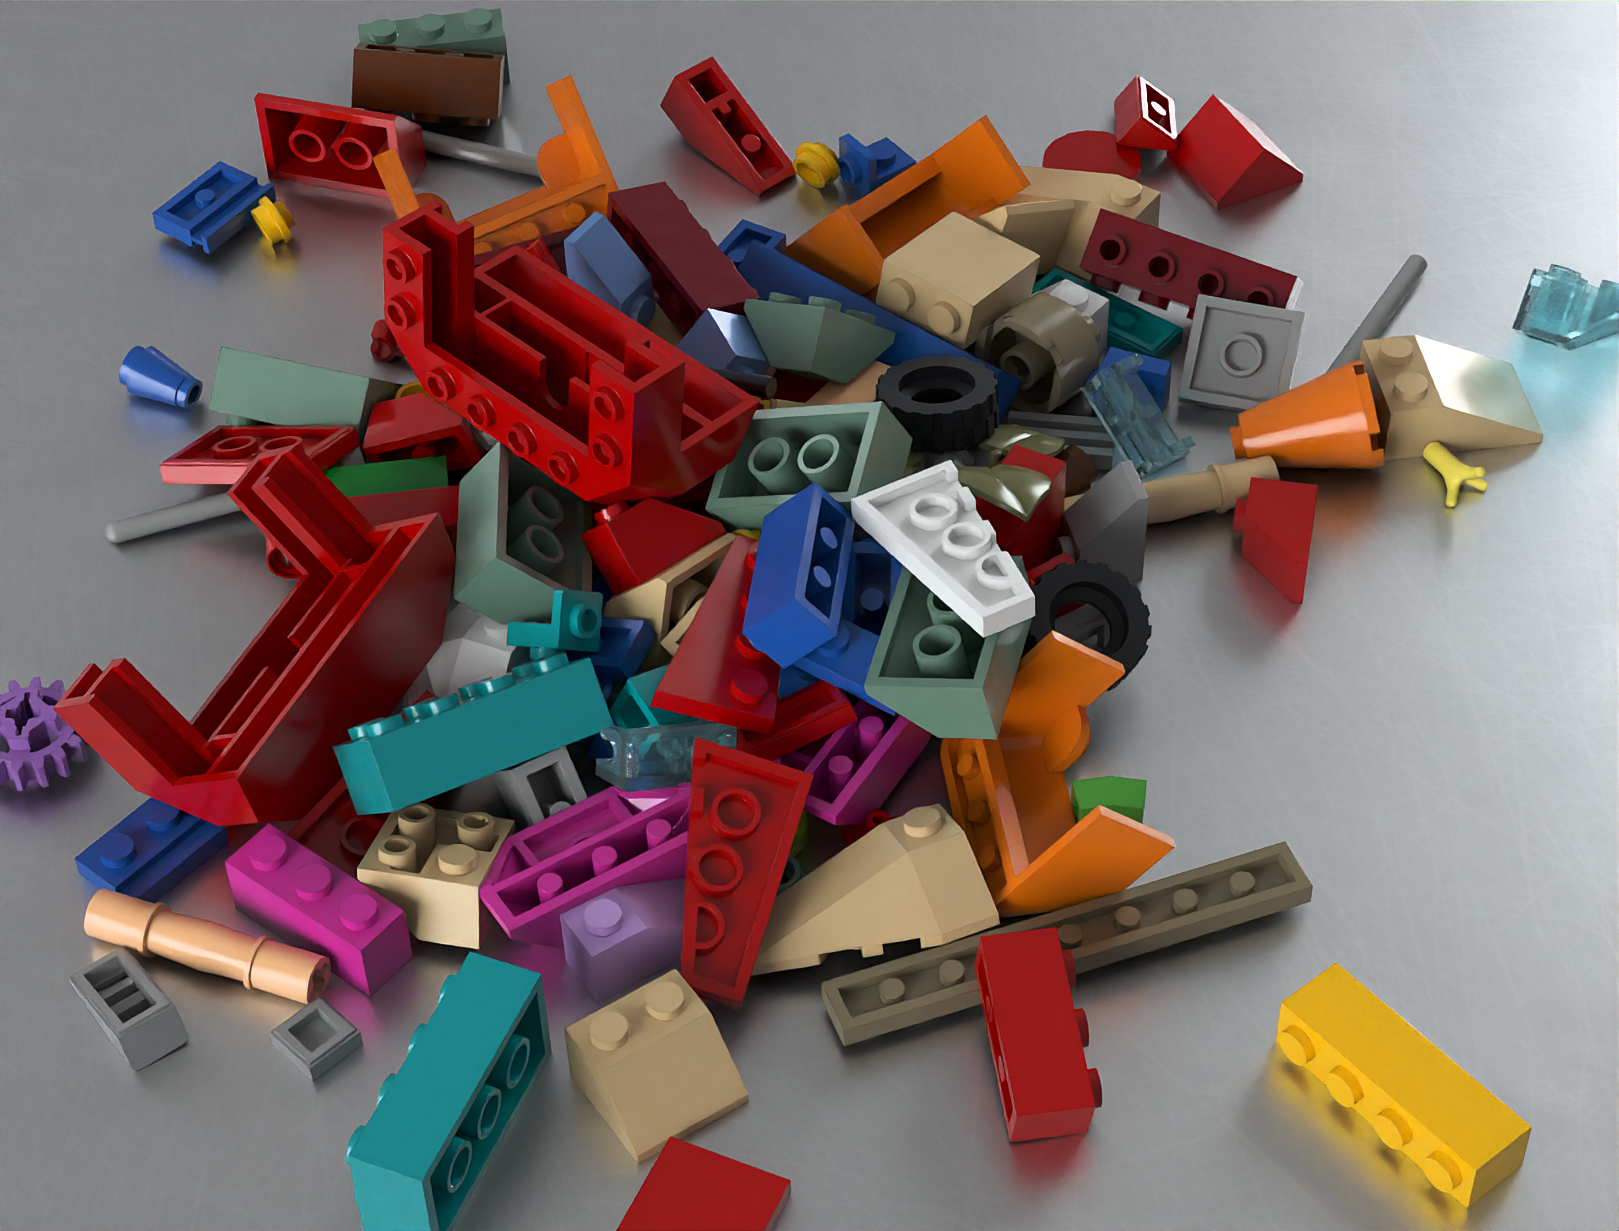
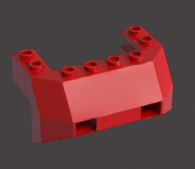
M436 200L423 205L382 228L383 308L385 321L424 391L429 393L437 402L445 404L467 419L475 428L483 430L501 442L516 456L524 458L543 471L557 484L566 487L587 502L610 505L619 500H625L628 506H631L648 497L663 501L684 494L734 460L760 403L755 397L518 245L511 247L474 269V225L467 220L457 225L442 215V204Z
M297 444L259 453L227 492V495L303 576L192 719L188 722L126 658L112 660L104 671L95 663L88 664L53 708L136 791L216 826L301 820L343 777L333 746L351 740L348 732L349 728L383 717V719L389 717L443 642L456 556L440 513L436 512L372 526Z

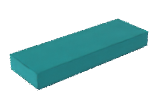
M1056 267L1033 286L1032 294L1067 279L1109 299L1107 348L1113 347L1163 360L1182 343L1183 328Z

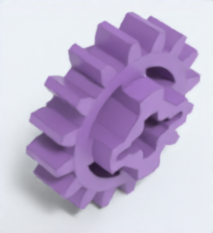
M34 677L29 687L20 688V685L15 680L9 681V692L3 695L0 694V788L9 779L15 781L17 791H24L29 780L37 779L38 783L44 788L49 786V775L55 772L66 778L72 774L68 763L70 761L85 762L88 759L85 746H89V744L53 710L54 706L66 693L63 681L57 679L48 688L42 686L40 677Z

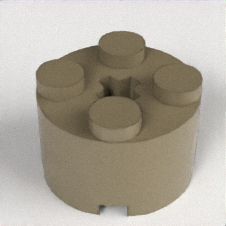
M1038 292L984 328L978 335L974 353L980 359L1022 380L1007 410L1008 412L1022 411L1048 414L1086 388L1088 378L1099 367L1097 343L1100 341L1101 333L1098 325L1092 318L1082 316L1074 307L1057 297L1051 296L1046 292Z

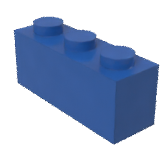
M816 482L764 516L742 628V634L749 639L750 643L758 651L766 653L783 669L835 637L838 632L855 521L852 519V514Z

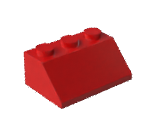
M257 93L254 98L268 178L389 198L372 157L395 148L412 189L427 166L422 126L398 115L264 93Z

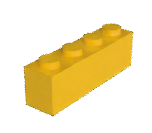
M1337 962L1281 1002L1276 1042L1280 1045L1288 1059L1296 1065L1306 1067L1322 1081L1337 1102L1345 1107L1353 1108L1375 1128L1378 1136L1385 1144L1393 1149L1401 1150L1424 1171L1432 1185L1438 1190L1450 1193L1468 1209L1523 1165L1532 1126Z

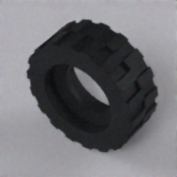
M941 355L938 357L923 356L919 359H909L903 361L902 364L892 366L887 369L884 375L881 374L878 378L876 402L882 401L912 437L910 450H913V452L943 454L948 451H962L967 447H975L981 444L982 440L990 438L994 434V429L998 428V380L995 378V373L992 370H988L986 365L980 362L976 363L969 358L952 357V355Z
M1076 560L1071 564L1066 562L1058 564L1051 572L1047 570L1031 588L1035 595V616L1032 617L1021 659L1052 630L1056 632L1055 619L1062 607L1076 602L1089 604L1104 615L1109 625V641L1106 647L1099 653L1122 663L1125 669V674L1107 689L1109 692L1117 687L1123 679L1125 680L1138 665V662L1145 655L1149 647L1146 643L1151 637L1152 625H1149L1148 617L1150 616L1148 606L1144 605L1139 589L1136 586L1133 587L1126 580L1128 577L1120 571L1115 572L1109 569V565L1097 562V564L1087 563V560Z

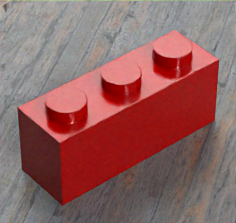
M1057 927L980 936L974 967L1009 1141L1018 1142L1087 1133L1095 1108H1101L1102 1086L1097 1069H1087L1083 1048L1089 1046V1027L1084 1009H1074L1070 989L1076 987V968L1071 950L1061 949Z

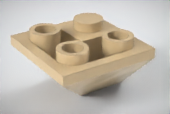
M415 803L391 812L357 867V879L403 909L406 915L408 930L418 940L480 949L495 921V917L481 900L479 888L484 879H487L492 863L505 839L514 834L515 820L492 817L484 812L462 813L435 809L424 803Z

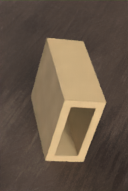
M953 211L884 259L875 304L964 350L975 342L980 332L994 320L1031 297L1041 256Z

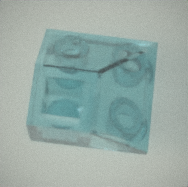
M1551 264L1548 272L1533 268L1512 329L1521 336L1569 351L1619 333V283L1602 280L1598 288L1588 285V281L1581 278V273L1563 266Z

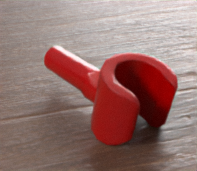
M385 319L376 321L371 333L373 341L370 351L372 356L381 362L390 361L395 355L405 358Z

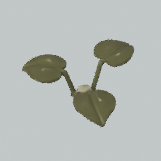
M999 424L998 428L994 429V434L990 438L982 440V443L976 446L977 448L991 451L985 467L966 466L958 468V481L962 488H969L974 498L978 496L1027 523L1037 505L1048 495L1051 481L1048 476L1040 472L1015 465H997V463L1007 456L1015 444L1055 457L1064 449L1065 439L1043 434L1023 426ZM912 451L909 452L903 478L913 475L914 472L925 470L919 467L921 465V456Z

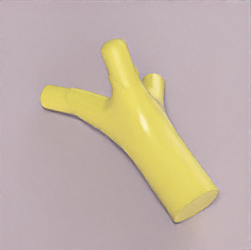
M1438 441L1431 442L1424 449L1423 457L1442 474L1447 486L1445 503L1448 507H1455L1457 505L1461 485L1467 484L1481 491L1487 489L1488 482L1481 479L1485 475L1483 467L1472 468L1467 466Z

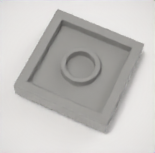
M1198 294L1177 396L1178 402L1242 413L1289 391L1305 312Z

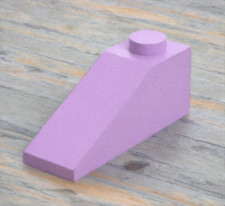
M685 878L614 887L560 914L566 963L596 1003L680 961Z

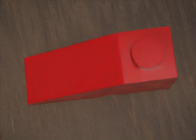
M713 56L674 77L660 107L689 145L758 197L797 175L792 161Z

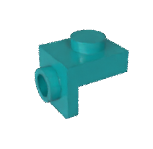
M556 589L553 593L551 624L508 622L506 645L530 647V659L548 658L564 653L566 650L599 652L602 624V594L599 592Z

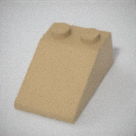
M1417 335L1392 336L1362 341L1359 360H1363L1364 373H1367L1380 429V433L1376 437L1379 449L1383 448L1385 461L1421 457L1426 446L1434 441L1440 442L1451 453L1542 443L1544 434L1512 363Z

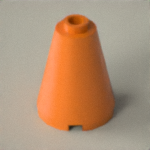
M1363 360L1344 364L1237 414L1239 425L1229 427L1236 459L1246 457L1248 460L1269 455L1274 460L1277 468L1374 469L1385 466L1383 448L1379 449L1376 437L1380 433L1369 379L1367 373H1364Z

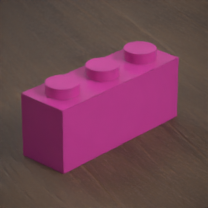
M268 823L224 861L235 908L291 946L328 957L331 962V972L371 998L413 958L406 915L403 909Z

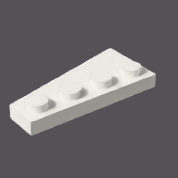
M951 460L851 499L852 519L983 638L1035 616V595L1009 553L1000 550L996 543L995 530L988 520L983 521L976 510L974 496L968 487L962 488L958 481V470Z

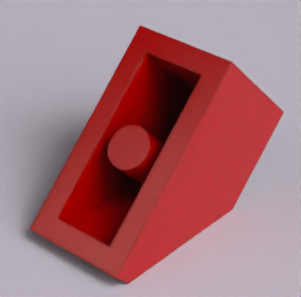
M423 393L372 405L362 447L371 463L446 455L448 472L475 466L485 456L463 417Z
M1251 477L1248 499L1237 498L1232 531L1243 533L1241 556L1290 602L1303 604L1319 485Z
M648 497L631 506H628L625 500H619L593 514L598 525L582 533L580 537L615 596L644 583L726 533L719 521Z

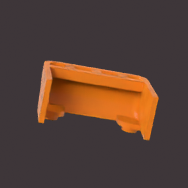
M567 76L545 86L564 133L547 140L537 153L536 165L543 181V186L455 222L448 204L440 196L433 193L414 194L395 148L372 158L398 219L436 200L442 204V215L457 225L466 220L474 225V255L580 226L594 212L603 214L606 217L608 193L619 191L572 76Z
M985 115L931 155L850 206L846 203L780 252L873 301L877 297L885 258L954 211L972 220L992 211L1031 184L989 118Z
M1053 630L1020 660L998 739L943 738L940 747V759L954 821L966 834L1000 918L1054 912L1123 891L1175 848L1172 837L1101 805L1094 808L1081 821L1076 822L1064 771L1082 757L1089 747L1091 736L1086 708L1125 674V669L1122 663Z

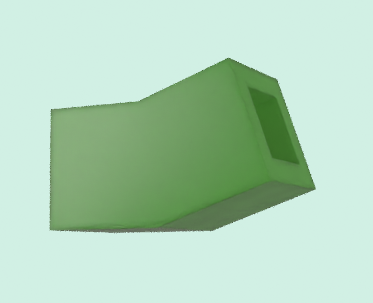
M1104 776L1072 781L1071 803L1076 822L1081 821L1094 808L1101 805L1143 824L1147 780Z

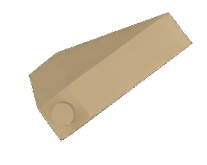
M1020 166L1031 185L995 208L997 209L1004 205L1073 198L1075 211L1054 267L1090 283L1092 274L1079 268L1100 209L1102 208L1158 228L1161 192L1117 174Z
M939 803L913 808L903 816L878 825L775 897L751 976L820 965L826 959L828 953L842 950L861 949L863 958L883 955L882 944L920 938L921 948L944 945L1000 924L999 913L965 832Z

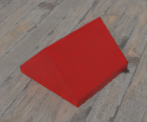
M1214 94L1177 135L1178 146L1175 150H1167V157L1216 210L1303 182V173L1251 119Z

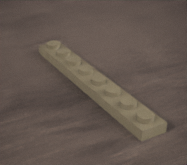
M1284 841L821 982V998L843 1046H847L982 1004L974 967L980 936L1057 927L1061 949L1071 950L1076 974L1311 902L1313 885L1288 844Z

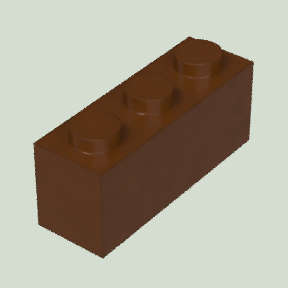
M360 42L354 48L351 108H361L392 115L393 111L412 113L413 120L421 122H440L441 115L461 117L460 123L464 125L488 126L490 119L498 120L502 112L505 54Z

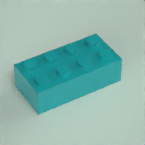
M566 652L548 658L541 657L511 668L512 672L494 678L492 676L459 687L458 692L461 699L458 698L457 693H453L441 698L433 697L403 708L406 720L402 719L401 714H396L384 719L383 717L373 719L349 728L348 732L351 740L333 746L357 815L388 813L400 810L614 727L591 659L585 658L569 662Z
M470 951L457 974L451 973L447 976L440 990L438 1006L428 1023L422 1022L415 1029L410 1040L407 1058L397 1074L391 1073L385 1079L379 1092L377 1108L367 1125H361L354 1131L347 1146L346 1163L350 1165L355 1188L354 1199L359 1206L364 1231L453 1230L552 1053L541 973Z

